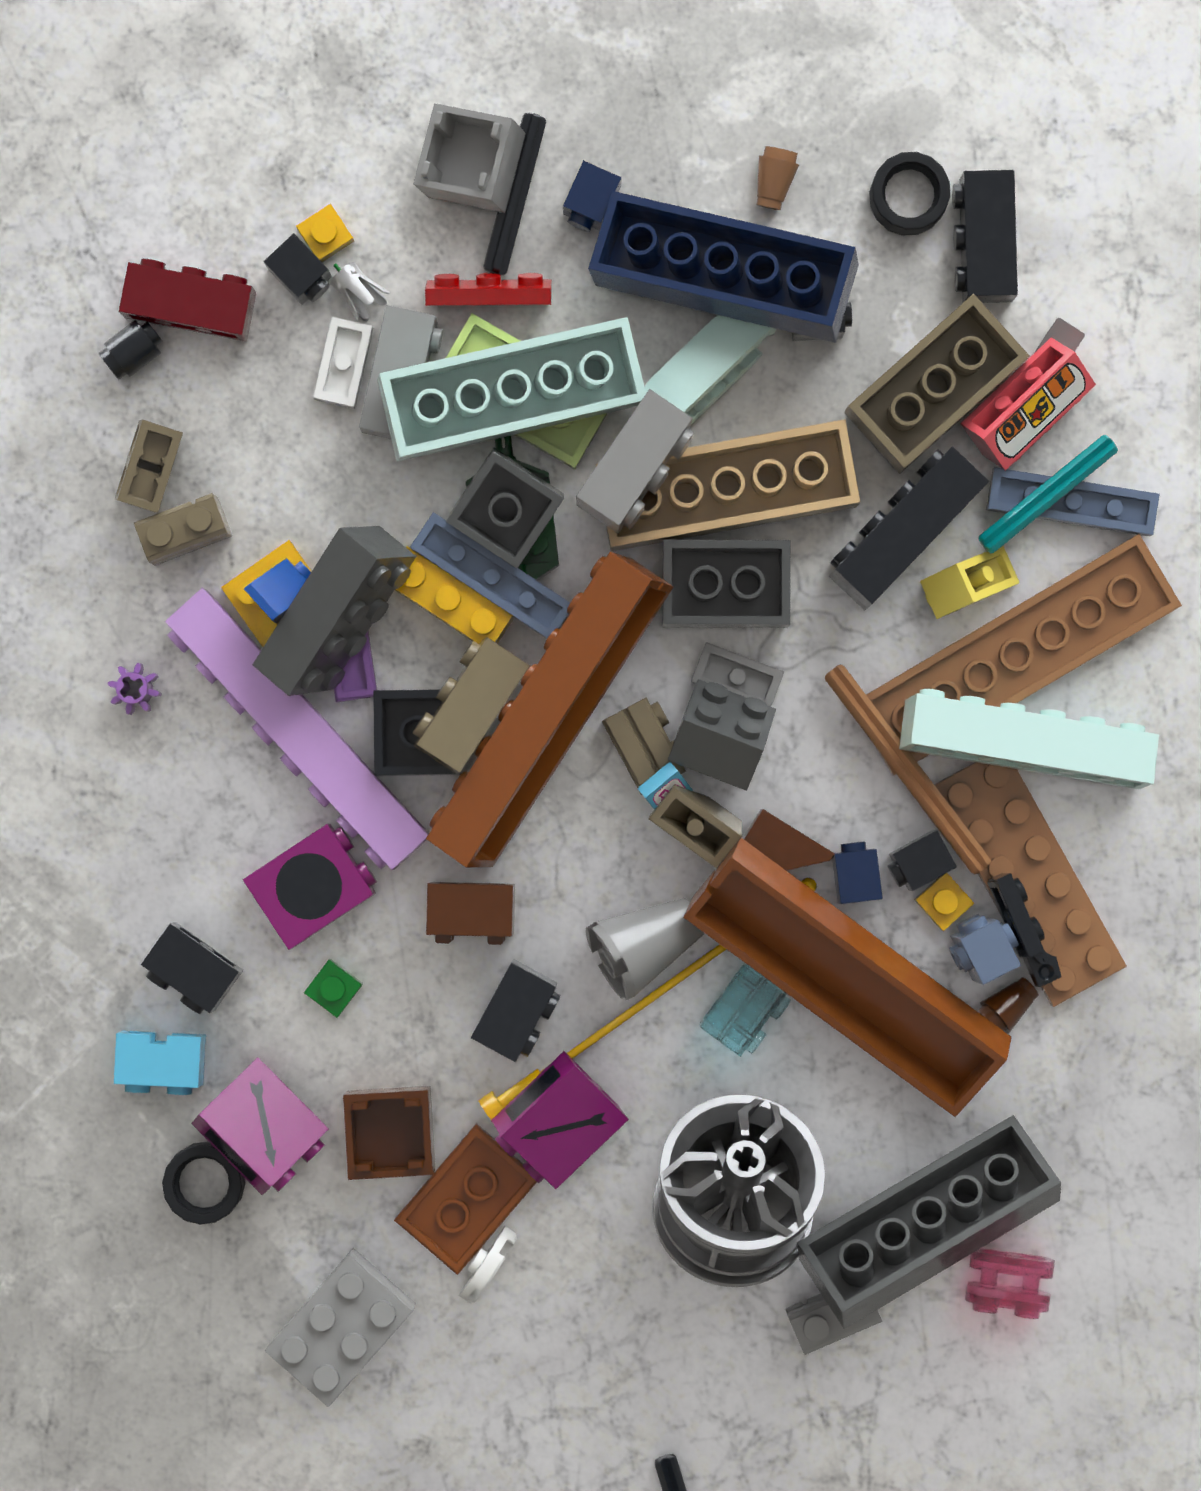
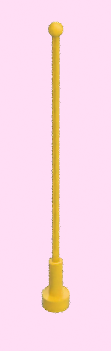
M805 878L801 881L815 892L817 884L814 879ZM719 944L571 1049L567 1054L572 1059L724 952L726 948ZM537 1068L498 1097L491 1091L479 1099L478 1102L490 1120L504 1109L542 1071Z

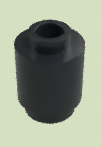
M135 319L104 343L106 348L98 354L118 380H120L126 374L131 377L160 355L161 352L157 345L163 341L148 321L141 326Z

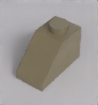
M673 785L649 816L650 821L715 868L718 867L742 837V820L709 796L677 785Z

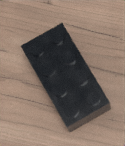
M953 446L945 455L938 449L916 472L922 479L916 485L908 480L887 502L893 509L887 515L879 510L862 528L859 534L864 539L860 544L856 546L850 541L830 562L836 569L829 577L864 611L885 592L989 483V480Z

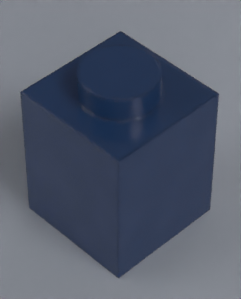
M583 160L563 204V215L569 217L567 222L586 232H590L591 228L600 231L612 191L619 192L622 177Z
M865 841L840 844L841 852L835 853L832 857L837 903L846 904L883 899L877 849H866Z

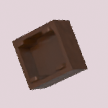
M427 883L426 935H435L436 943L449 944L454 940L455 935L487 936L488 944L501 945L505 941V937H512L514 935L515 884Z
M431 1086L351 1090L343 1095L348 1180L433 1175L435 1171Z

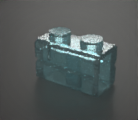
M744 962L699 1023V1026L741 1057L745 1050L752 1054L766 1036V1033L761 1028L770 1016L777 1020L788 1007L791 999L786 996L787 993Z

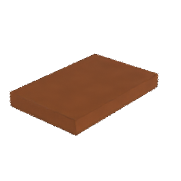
M476 1123L396 1216L394 1221L458 1275L537 1181L523 1168L522 1164L524 1163L515 1156L511 1157L488 1132Z

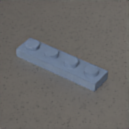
M994 467L992 469L986 510L1008 513L1052 476L1009 469L1005 471L1002 468ZM1082 481L1037 518L1152 536L1154 534L1160 494Z
M434 512L410 546L412 550L481 594L546 639L556 628L560 629L569 615L567 614L569 601L519 568L516 569L448 524L445 519Z

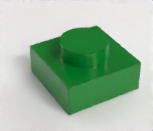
M329 959L305 990L304 994L338 1018L362 987L363 983L332 959Z

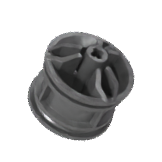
M726 1095L716 1097L688 1111L674 1125L665 1141L660 1160V1176L657 1180L653 1197L655 1229L661 1244L669 1256L682 1269L694 1277L707 1283L724 1287H748L761 1284L775 1278L788 1269L799 1257L800 1253L798 1252L797 1242L810 1235L813 1216L818 1209L824 1190L825 1168L821 1150L808 1127L787 1108L757 1096ZM766 1163L772 1167V1169L763 1173ZM713 1208L712 1215L708 1220L701 1216Z

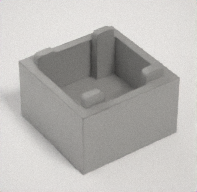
M434 103L413 184L428 198L505 213L526 133L512 118Z

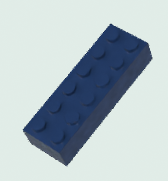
M612 191L588 269L595 285L836 343L859 263L856 247Z

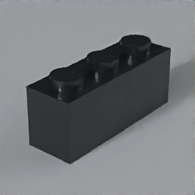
M1014 170L964 171L959 179V184H953L952 190L953 209H960V225L954 226L953 233L954 250H961V266L955 267V291L962 292V303L973 293L982 303L1013 302L1018 295Z

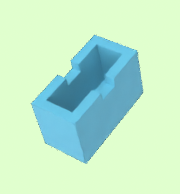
M123 1030L116 1033L114 1084H124L125 1092L149 1093L150 1086L167 1087V1094L191 1095L192 1088H199L204 1085L206 1034L172 1033V1035H167V1041L156 1040V1032Z

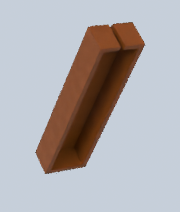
M610 551L607 557L602 556L595 563L590 572L592 580L584 593L579 592L572 599L567 608L569 616L561 629L556 628L549 635L544 644L545 654L538 664H533L525 672L521 680L523 688L515 700L508 701L502 708L498 716L500 724L493 735L486 736L477 747L475 752L477 760L470 771H464L458 777L452 788V791L455 793L446 807L442 806L431 819L429 826L432 830L426 839L464 867L494 866L674 586L634 559Z
M743 838L739 839L718 865L717 870L711 873L692 897L683 918L954 1117L962 1111L1007 1061L1012 1039L1010 1035Z

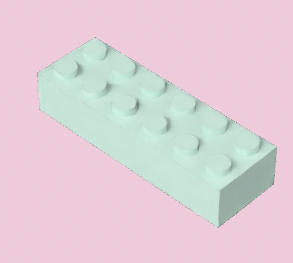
M628 317L380 373L377 378L397 462L636 407L646 395Z

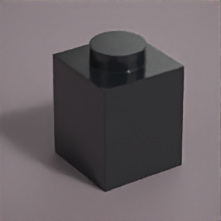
M294 233L263 261L267 269L301 305L308 299L311 302L316 301L330 286L327 281L332 276L328 268Z
M932 830L889 853L893 863L887 865L898 887L906 885L909 891H914L957 868L937 830Z

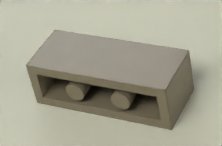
M488 637L483 639L480 645L474 641L470 644L459 661L465 668L457 680L452 677L447 679L436 696L442 703L433 716L426 712L413 731V734L419 737L413 746L455 774L462 771L530 666Z

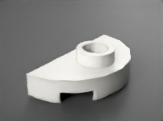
M504 1226L488 1252L483 1249L478 1251L467 1268L473 1274L460 1292V1297L469 1303L476 1302L478 1296L486 1289L505 1260L504 1257L514 1245L517 1233Z

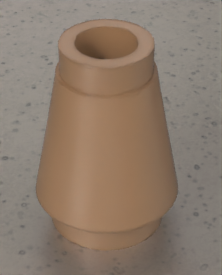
M765 146L763 156L759 155L757 206L781 210L782 202L785 200L799 167V164L796 163L798 153Z

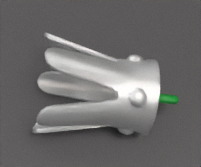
M355 262L347 264L342 269L338 264H334L338 273L333 277L330 284L344 296L357 322L359 321V316L363 321L367 322L369 314L362 302L366 305H371L375 301L379 305H386L387 300L379 291L385 294L390 292L364 276Z

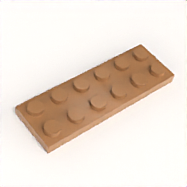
M974 762L935 784L936 788L991 859L990 865L978 873L997 909V904L987 884L988 879L1001 873H1011L1013 879L1018 878L1022 882L1028 896V901L1024 902L1030 918L1035 917L1040 923L1045 936L1041 944L1045 952L1057 957L1062 976L1051 983L1041 986L1051 1006H1057L1127 967L1017 769Z

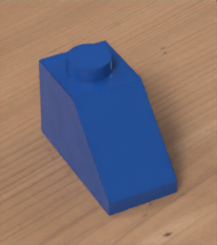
M286 558L248 584L244 590L269 618L278 624L311 571L301 561L294 566Z

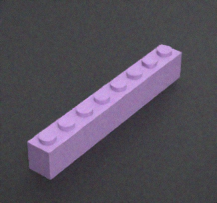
M201 588L165 621L172 629L167 634L171 641L183 653L190 649L199 658L200 662L195 666L211 684L217 679L229 691L223 696L226 701L240 715L246 710L257 722L252 726L256 734L268 746L274 741L285 754L280 757L281 761L295 776H298L301 772L304 773L313 783L308 789L322 806L326 807L331 803L341 814L336 821L352 838L359 834L367 842L369 847L365 850V853L380 869L388 865L391 870H395L427 840L429 832L387 786L374 775V772L302 694L288 696L252 665L261 652L260 647L206 589Z

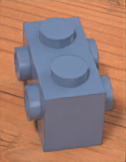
M977 914L958 923L956 926L959 932L950 936L954 946L950 947L949 951L959 970L968 971L972 980L984 985L1021 966L1013 950L1019 944L1008 923L1003 924L997 919L985 918L984 915L979 916Z

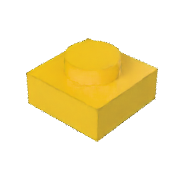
M331 203L296 225V228L313 254L321 262L354 242L352 235Z
M948 873L938 877L914 899L941 931L948 928L975 904Z

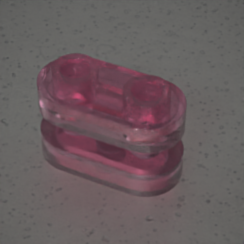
M980 1248L970 1254L969 1267L981 1270L980 1282H967L965 1300L973 1303L972 1309L978 1312L995 1314L998 1312V1307L1015 1309L1014 1315L1018 1317L1039 1319L1040 1312H1049L1051 1297L1050 1293L1039 1290L1040 1278H1053L1055 1260L1038 1255ZM998 1273L1023 1276L1022 1287L997 1284Z

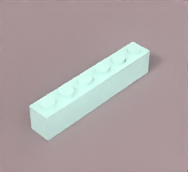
M921 689L919 693L905 700L900 750L1134 789H1141L1154 784L1159 734L1145 732V726L1122 723L1120 728L1105 725V719L1091 716L1080 717V721L1065 718V712L1058 710H1041L1040 714L1025 712L1026 707L1017 703H1001L1000 707L985 705L984 698L975 696H961L960 700L945 698V692L934 689Z

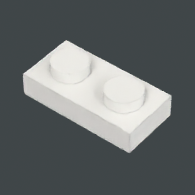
M331 317L314 391V400L352 409L356 408L374 329L372 325Z

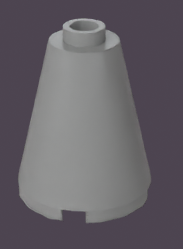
M682 898L594 922L586 927V937L591 952L593 953L598 950L602 961L598 966L609 985L620 998L625 997L626 1000L635 997L704 935V932L683 918L690 904L687 899Z

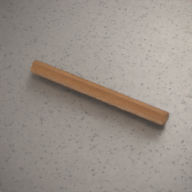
M840 664L825 675L826 682L970 872L978 874L986 869L991 863L989 856L911 753L899 749L900 739L845 666Z

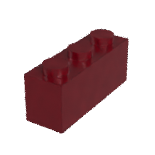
M142 258L140 264L128 262L119 306V312L125 319H136L141 322L148 321L151 324L247 342L256 298V292L252 286L247 285V279L229 274H223L222 280L206 277V271L183 266L181 272L165 269V263L152 259Z

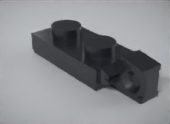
M1001 873L988 879L987 884L1003 921L1008 923L1018 941L1019 946L1015 947L1019 957L1023 958L1035 987H1041L1061 978L1057 957L1045 952L1041 944L1045 936L1040 923L1035 917L1030 918L1024 902L1028 901V896L1022 882L1018 878L1013 879L1011 873Z

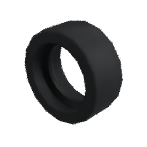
M901 152L887 159L877 170L869 191L870 207L876 220L888 231L902 236L919 235L931 229L945 213L950 199V181L944 168L931 156L919 152ZM903 170H915L923 173L930 180L934 188V200L931 207L926 213L915 218H905L897 215L890 209L886 201L885 189L888 181L894 174Z
M209 1141L191 1144L178 1152L167 1165L162 1181L164 1198L172 1212L184 1221L199 1225L216 1223L229 1215L242 1199L246 1184L245 1178ZM208 1158L215 1160L223 1166L228 1174L229 1186L227 1194L221 1202L212 1207L202 1208L194 1206L181 1193L179 1183L181 1173L186 1165L195 1159Z

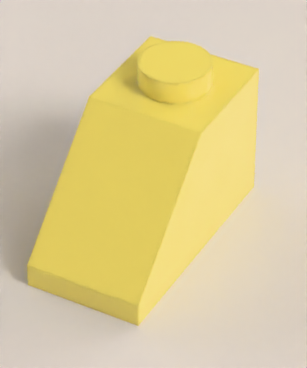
M1004 546L994 553L984 552L920 581L926 600L932 608L936 619L1020 583Z

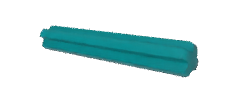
M1102 435L979 535L978 539L984 549L990 554L996 552L1115 455L1118 448L1113 440L1107 435Z

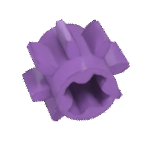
M141 663L135 665L134 672H128L126 668L119 666L118 671L121 677L117 682L109 681L107 684L110 687L116 688L117 696L113 697L110 702L114 705L122 702L127 703L126 714L132 715L136 705H140L142 709L150 712L151 706L148 701L152 696L159 697L162 695L161 692L153 690L152 682L156 681L159 676L156 673L147 676L142 675L144 667ZM131 679L139 683L143 682V686L139 688V693L141 694L139 698L126 695V692L131 689L128 683Z

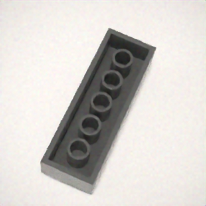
M1012 1115L798 1241L799 1261L843 1329H846L1059 1202L1061 1181L1018 1120Z

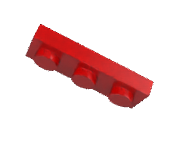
M495 273L476 275V280H459V275L438 274L434 276V280H427L425 287V306L551 305L552 279H543V275L539 273L519 274L518 279L501 280V275Z

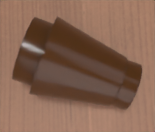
M1021 977L1017 982L1010 984L980 1002L981 1008L977 1012L1009 1034L1039 994L1026 978Z

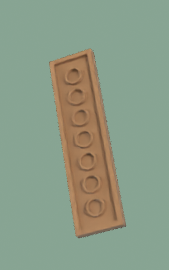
M1138 534L866 695L898 738L901 739L905 700L919 693L921 689L940 690L945 692V698L960 700L961 696L980 697L985 699V705L1000 707L1001 703H1018L1182 605L1142 537ZM909 751L917 762L930 755ZM879 752L892 776L896 775L895 771Z

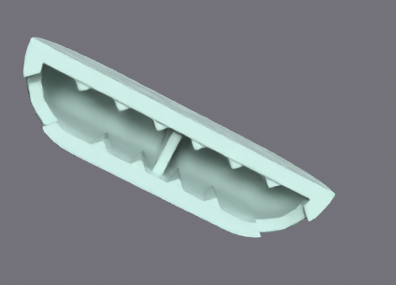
M717 315L651 377L645 385V391L647 393L651 389L692 417V425L757 362L763 354L757 348L763 339L768 335H773L776 329Z

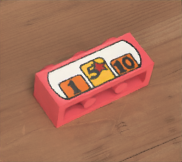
M1050 338L960 424L981 454L1006 471L1075 404L1080 402L1096 384L1077 354L1055 339Z

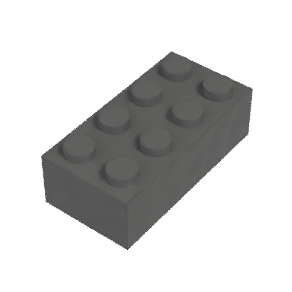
M380 526L339 528L252 665L288 696L334 689L342 681L345 675L343 669L349 659L359 653L367 641L365 635L372 624L379 621L389 607L387 601L394 590L400 588L409 578L411 573L409 567L416 558V555Z

